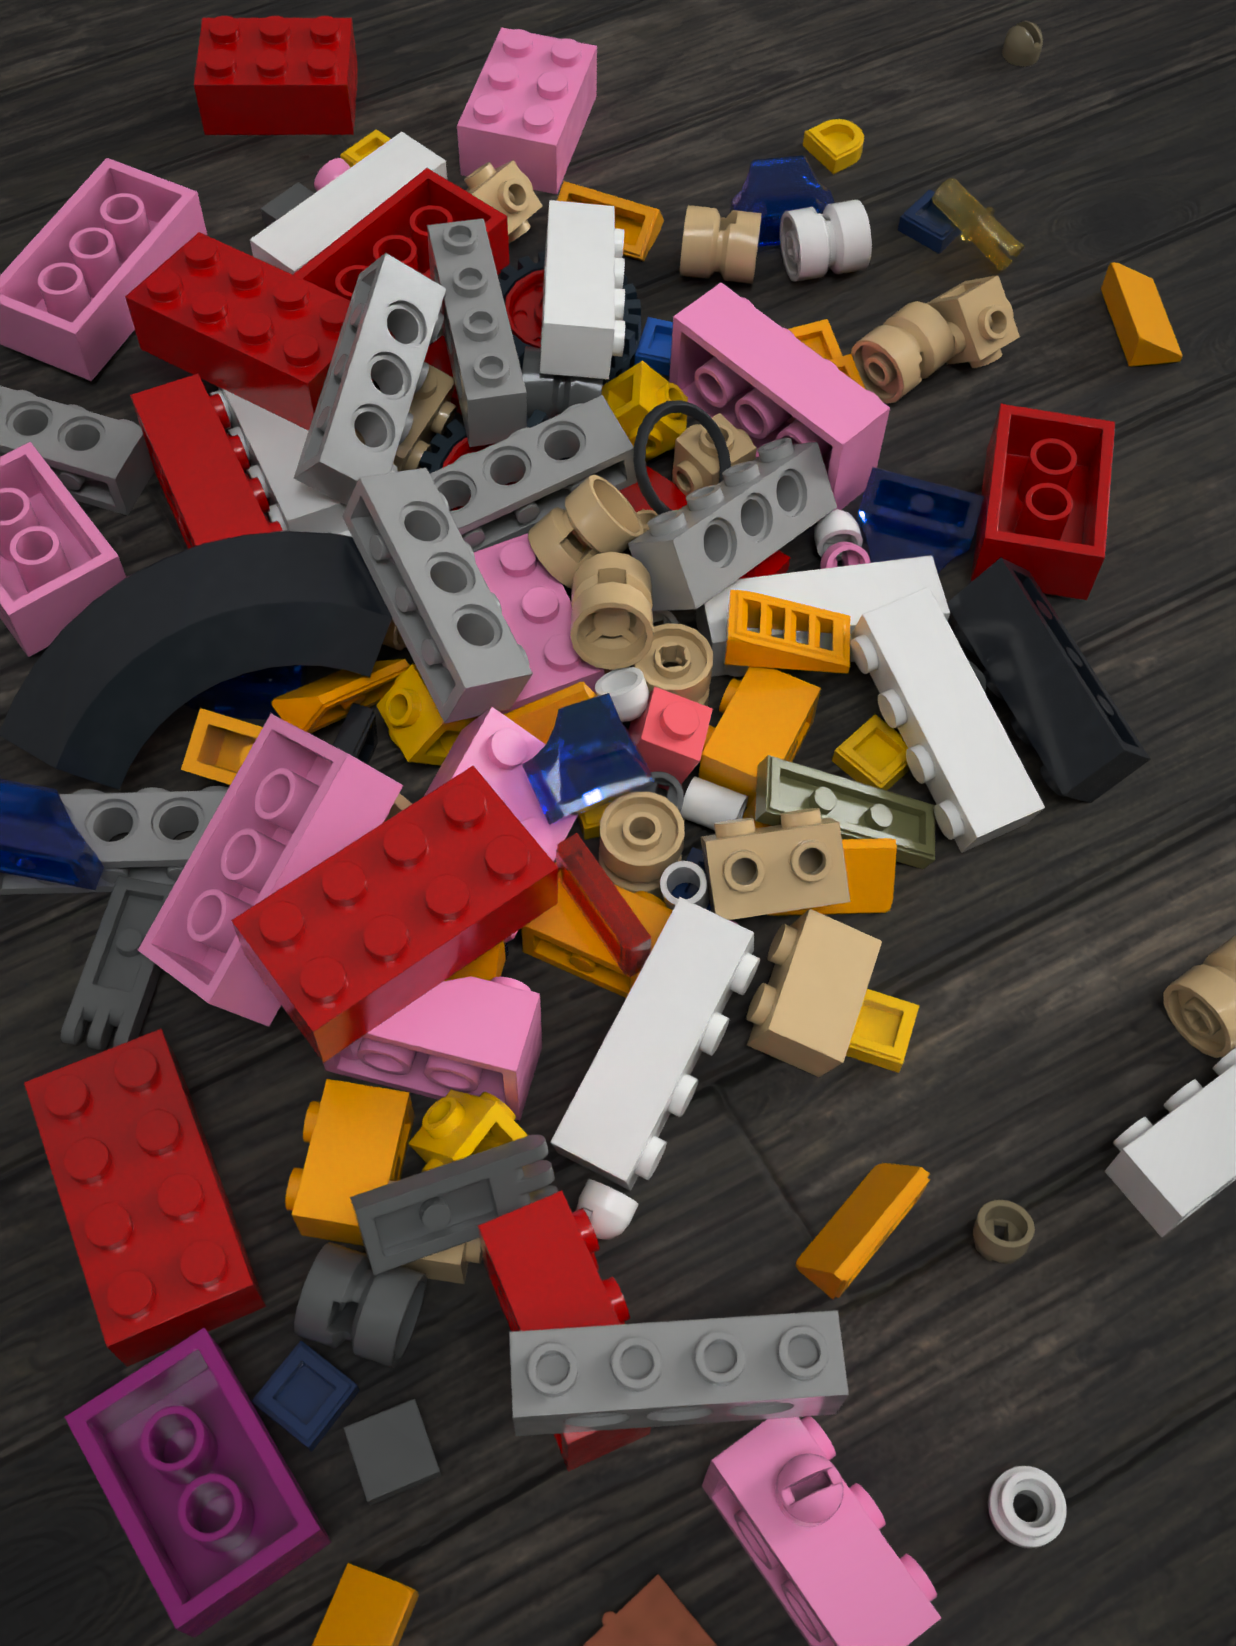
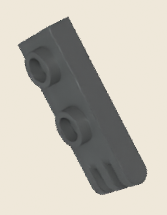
M123 876L117 877L62 1026V1043L79 1045L88 1022H92L87 1037V1046L91 1049L104 1051L109 1043L114 1026L118 1027L113 1047L139 1037L162 968L140 953L138 948L171 892L172 885Z
M537 1134L529 1135L350 1197L373 1274L376 1275L480 1238L478 1225L557 1193V1187L549 1185L555 1179L552 1164L547 1160H542L548 1155L545 1137Z

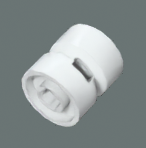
M860 200L827 204L822 214L817 213L814 207L784 212L780 223V244L784 266L790 279L797 282L820 278L826 274L828 267L835 274L865 270L869 266L872 250L871 229L866 210Z

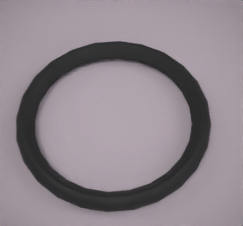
M682 400L667 401L654 407L639 426L634 443L633 462L636 479L647 503L658 515L672 511V509L668 508L658 498L652 488L647 474L645 456L649 434L662 417L671 413L689 415L707 430L718 454L720 466L719 483L724 480L722 473L731 467L729 450L716 422L695 404Z

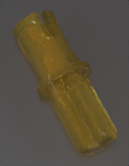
M949 178L936 190L932 197L933 204L963 233L961 239L964 242L970 240L1000 272L1006 269L1013 261L999 248V244L1011 256L1014 255L1016 258L1023 251L1025 246L1021 242L1019 243L993 217L995 210L991 206L985 209L955 178Z

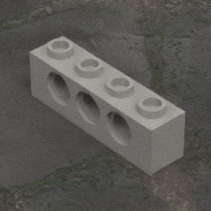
M484 218L427 225L431 280L446 288L439 312L444 315L442 329L469 447L495 444L507 439L515 431L527 428V391Z
M387 253L382 255L358 276L294 475V479L345 505L348 504L359 477L398 471L397 466L393 464L398 446L405 440L411 429L413 414L409 413L412 399L427 377L429 365L424 362L429 344L437 337L444 320L443 313L439 311L446 288ZM389 330L393 333L395 339L392 337ZM372 379L376 381L381 392L374 386ZM355 429L361 433L365 444L358 439Z
M0 386V457L31 442L76 501L128 516L154 473L140 426L130 420H117L89 412L78 405H65L44 399L26 390H13Z
M603 395L584 404L572 405L560 415L531 428L517 430L503 441L479 452L467 453L459 457L454 463L430 473L438 491L445 496L449 510L458 506H464L461 509L450 511V514L462 538L471 546L473 552L529 533V530L554 508L558 507L566 510L565 498L591 475L595 474L603 477L618 491L637 483L633 462L634 447ZM571 457L567 460H559L561 458ZM509 482H517L512 485H505Z
M791 438L771 441L757 450L759 457L753 461L739 463L726 469L722 473L724 480L717 485L706 486L686 496L687 505L681 509L662 513L648 521L649 530L629 542L628 546L632 557L639 560L650 573L653 595L652 611L699 608L837 508L818 442L793 445Z
M427 468L359 477L342 517L444 723L480 716L491 707L497 711L511 709L533 674L529 667L528 656L523 647L517 644L502 615V608L498 598L494 593L490 592L476 565L475 555L471 546L462 538L450 514L448 502L445 496L438 491Z
M210 786L201 791L169 792L162 788L150 787L132 793H104L94 789H81L73 794L40 795L31 791H14L7 796H0V895L112 892L118 876L174 886L229 788ZM195 831L185 839L173 840L174 837L182 832ZM124 832H129V834L121 840L109 842V840L115 835ZM63 834L58 840L45 843L52 836Z
M838 1310L509 1332L512 1409L516 1436L833 1415L838 1412L849 1395Z

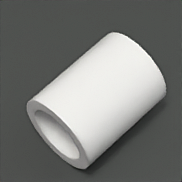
M694 776L685 793L680 814L683 819L715 831V823L742 819L748 802V796Z
M678 861L669 865L664 870L660 880V888L667 908L673 910L679 900L671 895L672 890L681 883H692L699 890L693 897L686 900L706 909L709 903V893L704 871L697 864L690 861Z

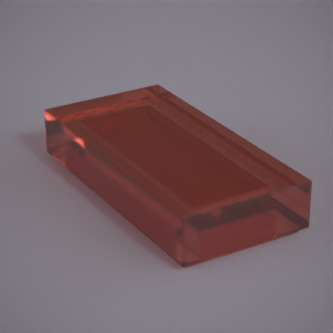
M576 833L557 844L556 865L558 867V880L625 975L628 974L631 978L641 972L651 953L652 937Z

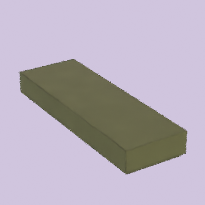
M767 755L758 764L755 821L776 826L781 825V813L820 808L821 819L832 818L840 822L842 839L892 838L896 839V862L924 869L935 861V805Z

